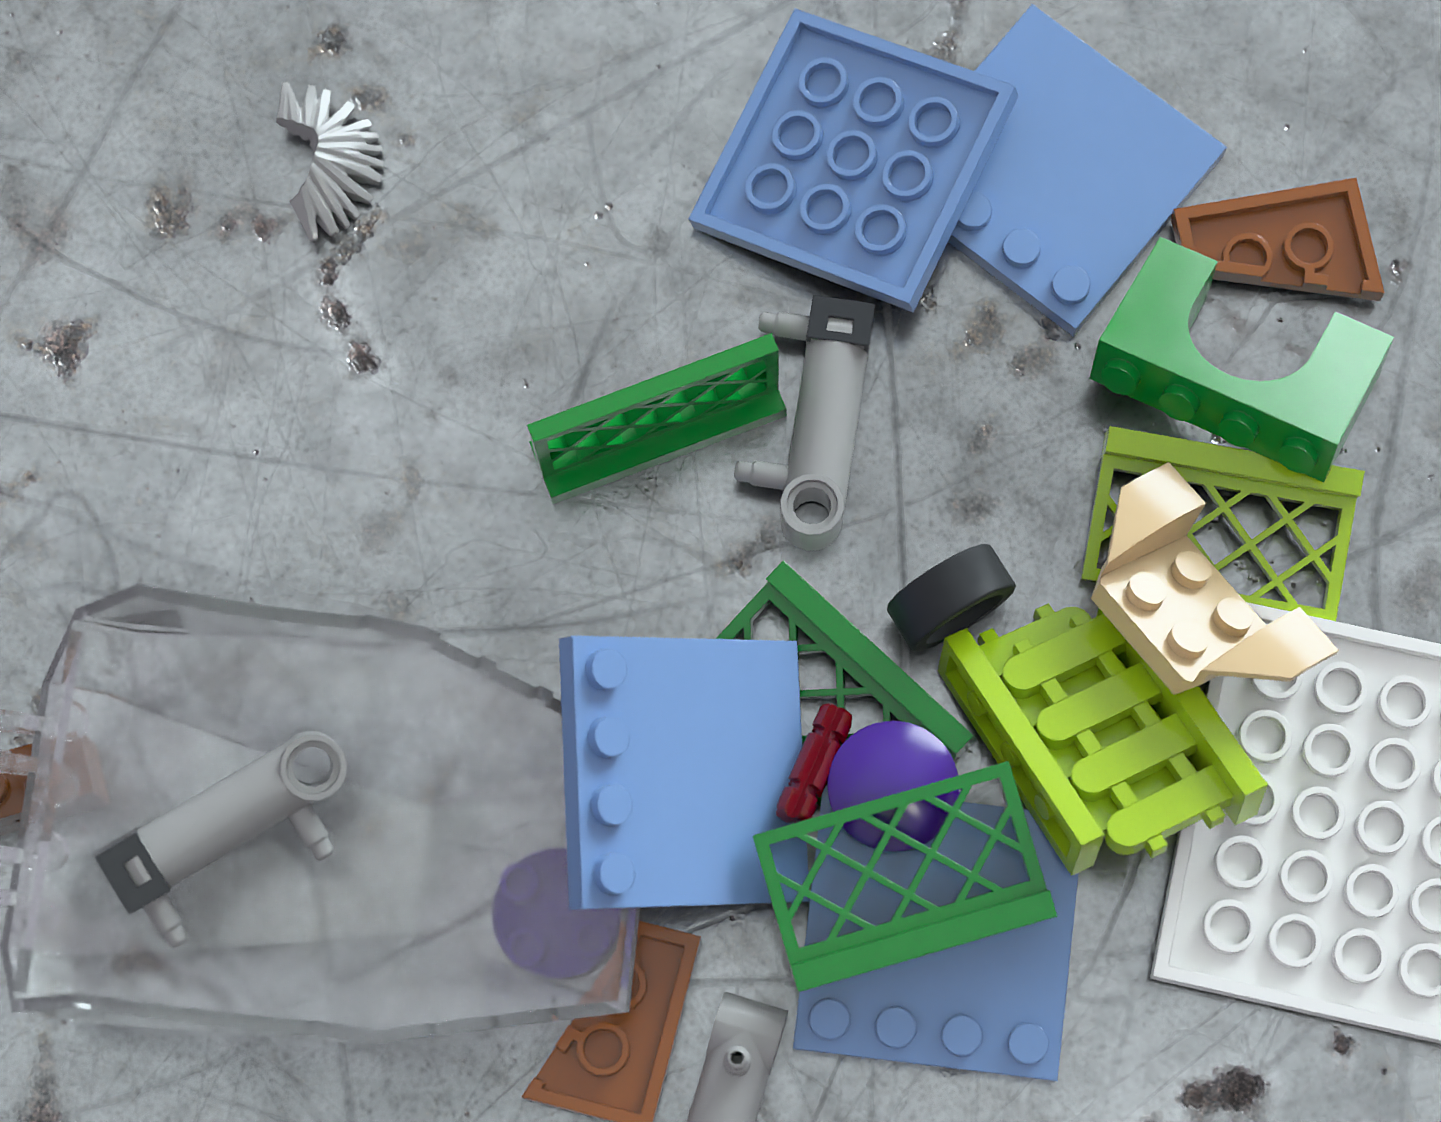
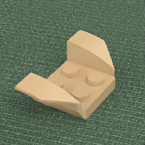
M1169 462L1121 487L1107 560L1101 568L1091 599L1174 695L1199 686L1217 676L1291 681L1337 654L1339 650L1300 607L1266 625L1187 537L1188 532L1206 505V502Z

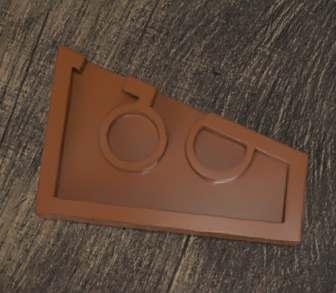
M1357 177L1173 209L1171 222L1176 244L1218 261L1213 279L1380 301L1385 294Z
M637 920L595 983L589 997L571 1024L567 1026L555 1044V1048L521 1097L533 1102L609 1122H654L699 951L701 936Z

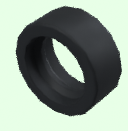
M980 544L949 557L914 579L889 601L887 612L912 651H922L944 642L945 637L969 628L990 614L1013 594L1016 584L992 546Z

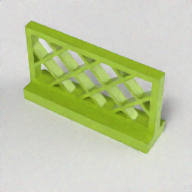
M1113 426L1108 428L1104 435L1101 452L1102 460L1080 580L1096 583L1101 569L1097 568L1101 542L1111 536L1113 528L1111 526L1103 532L1106 511L1108 508L1112 515L1115 516L1117 507L1109 495L1113 472L1119 471L1142 476L1169 462L1188 484L1202 486L1217 507V509L1193 524L1187 537L1218 571L1248 551L1270 581L1250 596L1239 594L1245 602L1290 612L1300 607L1308 616L1336 621L1357 498L1361 496L1365 471L1333 465L1323 483L1308 475L1290 471L1282 464L1253 451ZM1216 489L1238 492V494L1225 502ZM1248 495L1265 497L1280 518L1279 521L1253 539L1250 538L1230 510V507ZM1279 500L1300 503L1302 505L1288 513ZM1311 506L1339 510L1335 537L1314 550L1293 519ZM1222 514L1243 543V546L1214 565L1193 533ZM1285 525L1306 554V557L1277 576L1256 544ZM1333 547L1328 569L1319 556ZM1311 562L1326 582L1323 607L1317 608L1297 604L1282 582ZM1275 588L1283 601L1261 598V596Z

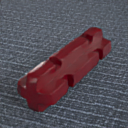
M829 703L820 706L812 724L814 726L812 729L813 733H808L789 776V786L784 787L777 803L776 814L782 821L794 824L812 818L817 807L816 798L822 796L828 782V775L834 756L841 747L840 744L845 742L852 726V714L846 709Z

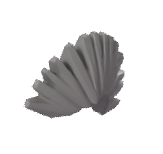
M282 82L276 123L286 128L292 135H300L304 141L309 140L314 151L309 174L299 192L290 200V203L311 242L318 241L316 222L331 237L339 232L335 221L347 229L350 223L346 216L354 220L360 217L361 213L350 200L366 204L372 202L374 197L357 183L380 185L382 175L375 170L383 169L384 161L372 156L382 154L383 150L382 146L370 145L378 141L379 137L377 132H366L372 127L368 119L344 126L355 109V105L347 101L329 118V90L324 89L320 99L317 100L315 86L309 85L303 107L300 108L289 82Z

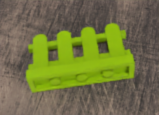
M1048 603L1035 609L1033 615L1034 622L1000 637L993 628L980 633L977 642L967 628L945 637L937 671L996 762L999 764L1009 761L1019 797L1070 875L1073 876L1094 866L1102 840L1105 837L1108 820L1119 810L1110 796L1095 802L1081 800L1069 781L1073 766L1083 756L1075 744L1059 750L1047 748L1035 731L1039 713L1048 707L1040 692L1029 698H1015L1001 680L1004 664L1008 659L1015 656L1012 652L1014 643L1027 637L1033 646L1043 643L1070 630V617L1085 611L1078 607H1066L1055 612ZM1096 665L1059 684L1069 697L1106 678ZM1129 716L1094 733V736L1102 748H1105L1141 729L1132 716ZM1167 767L1129 785L1139 801L1176 783V780Z
M1099 608L1096 617L1090 619L1085 611L1071 616L1069 621L1070 630L1036 646H1033L1028 637L1014 643L1012 652L1015 656L1008 659L1004 664L1001 680L1015 698H1029L1040 692L1048 707L1039 713L1035 731L1047 748L1059 750L1075 744L1083 758L1073 766L1069 782L1081 800L1095 802L1110 796L1119 811L1109 818L1105 830V841L1111 850L1121 855H1131L1145 848L1152 859L1166 852L1168 843L1164 838L1202 819L1210 830L1222 824L1226 814L1235 826L1258 814L1268 784L1200 687L1196 686L1174 695ZM1097 665L1106 679L1068 697L1059 683ZM1154 710L1158 713V715L1160 716L1161 720H1160L1159 717L1156 715V713L1154 712ZM1132 716L1141 730L1102 748L1094 733ZM1190 762L1194 765V767L1196 768L1197 772H1196L1195 769L1192 767V765L1190 764ZM1167 767L1176 783L1138 801L1129 785Z

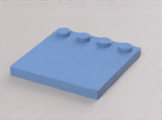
M1032 4L975 70V72L1015 85L1019 97L948 242L1074 337L1171 220L1173 209L1183 206L1222 159L1227 146Z
M794 8L688 220L693 228L914 312L1019 97L1016 86Z
M568 636L559 638L569 910L772 903L752 835L790 825V823L779 819L776 811L777 803L784 787L789 786V776L802 749L797 641ZM794 837L770 844L777 872L802 885L808 874L807 843ZM780 882L786 903H792L798 892ZM804 896L802 902H810V898Z
M825 786L822 793L820 816L832 812L827 786ZM963 802L960 811L993 829L1005 807ZM1023 809L1047 890L1051 892L1057 917L799 992L793 1049L1058 1081L1079 873L1073 876L1070 875L1028 809ZM955 817L937 852L971 870L989 836ZM1009 817L1001 834L1017 842ZM834 826L818 830L817 840L824 844ZM841 828L831 847L863 866H866L875 850L855 840L843 828ZM934 839L929 841L925 846L930 847ZM996 841L978 875L1001 888L1028 881L1021 854L1007 845ZM817 848L815 852V860L820 852V850ZM918 850L901 852L883 851L873 871L907 889L925 854ZM827 854L812 882L811 891L843 908L862 873ZM933 859L914 894L938 907L953 903L967 877ZM869 877L850 913L872 925L888 922L903 896ZM974 882L966 898L987 893L991 890ZM810 899L805 946L826 940L839 914ZM910 900L902 917L928 909ZM846 919L837 936L864 928Z

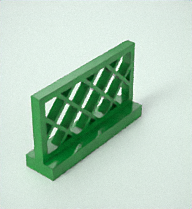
M772 333L527 424L531 438L529 443L552 504L559 503L786 417L787 409L779 392V349Z
M784 560L766 578L768 581L766 585L716 638L737 639L744 631V640H753V621L772 602L789 618V641H797L798 668L799 653L826 652L836 662V689L800 690V698L837 697V707L846 709L845 697L873 695L883 705V721H892V713L902 722L911 723L926 729L945 745L954 761L958 757L960 758L977 740L972 733ZM798 627L816 644L798 645ZM844 670L863 687L845 688ZM807 735L802 736V744H804ZM822 796L819 797V798H816V799H817V802H816V803H817L818 805H820V806H821Z
M1009 761L752 835L798 992L1057 917L1051 892L1047 890ZM998 778L1006 806L992 829L961 812L960 808L973 785ZM961 789L952 806L934 797ZM925 800L948 813L930 847L895 829L910 803ZM897 808L888 825L871 816ZM955 817L989 836L971 870L937 852ZM1009 817L1017 842L1001 834ZM860 818L884 831L866 866L831 848L845 822ZM834 826L824 844L807 835V833ZM891 836L925 854L907 889L873 871ZM797 837L820 850L802 885L777 872L770 844ZM996 841L1007 845L1021 854L1028 881L1001 888L978 875ZM827 854L862 873L843 908L808 890ZM933 859L967 877L954 902L939 907L914 894ZM869 877L903 896L888 922L872 925L850 913ZM780 882L798 892L789 909L787 908ZM974 882L991 890L987 893L966 898ZM804 896L839 914L826 940L802 947L798 946L791 920ZM910 900L928 909L902 917ZM846 919L864 928L837 936Z

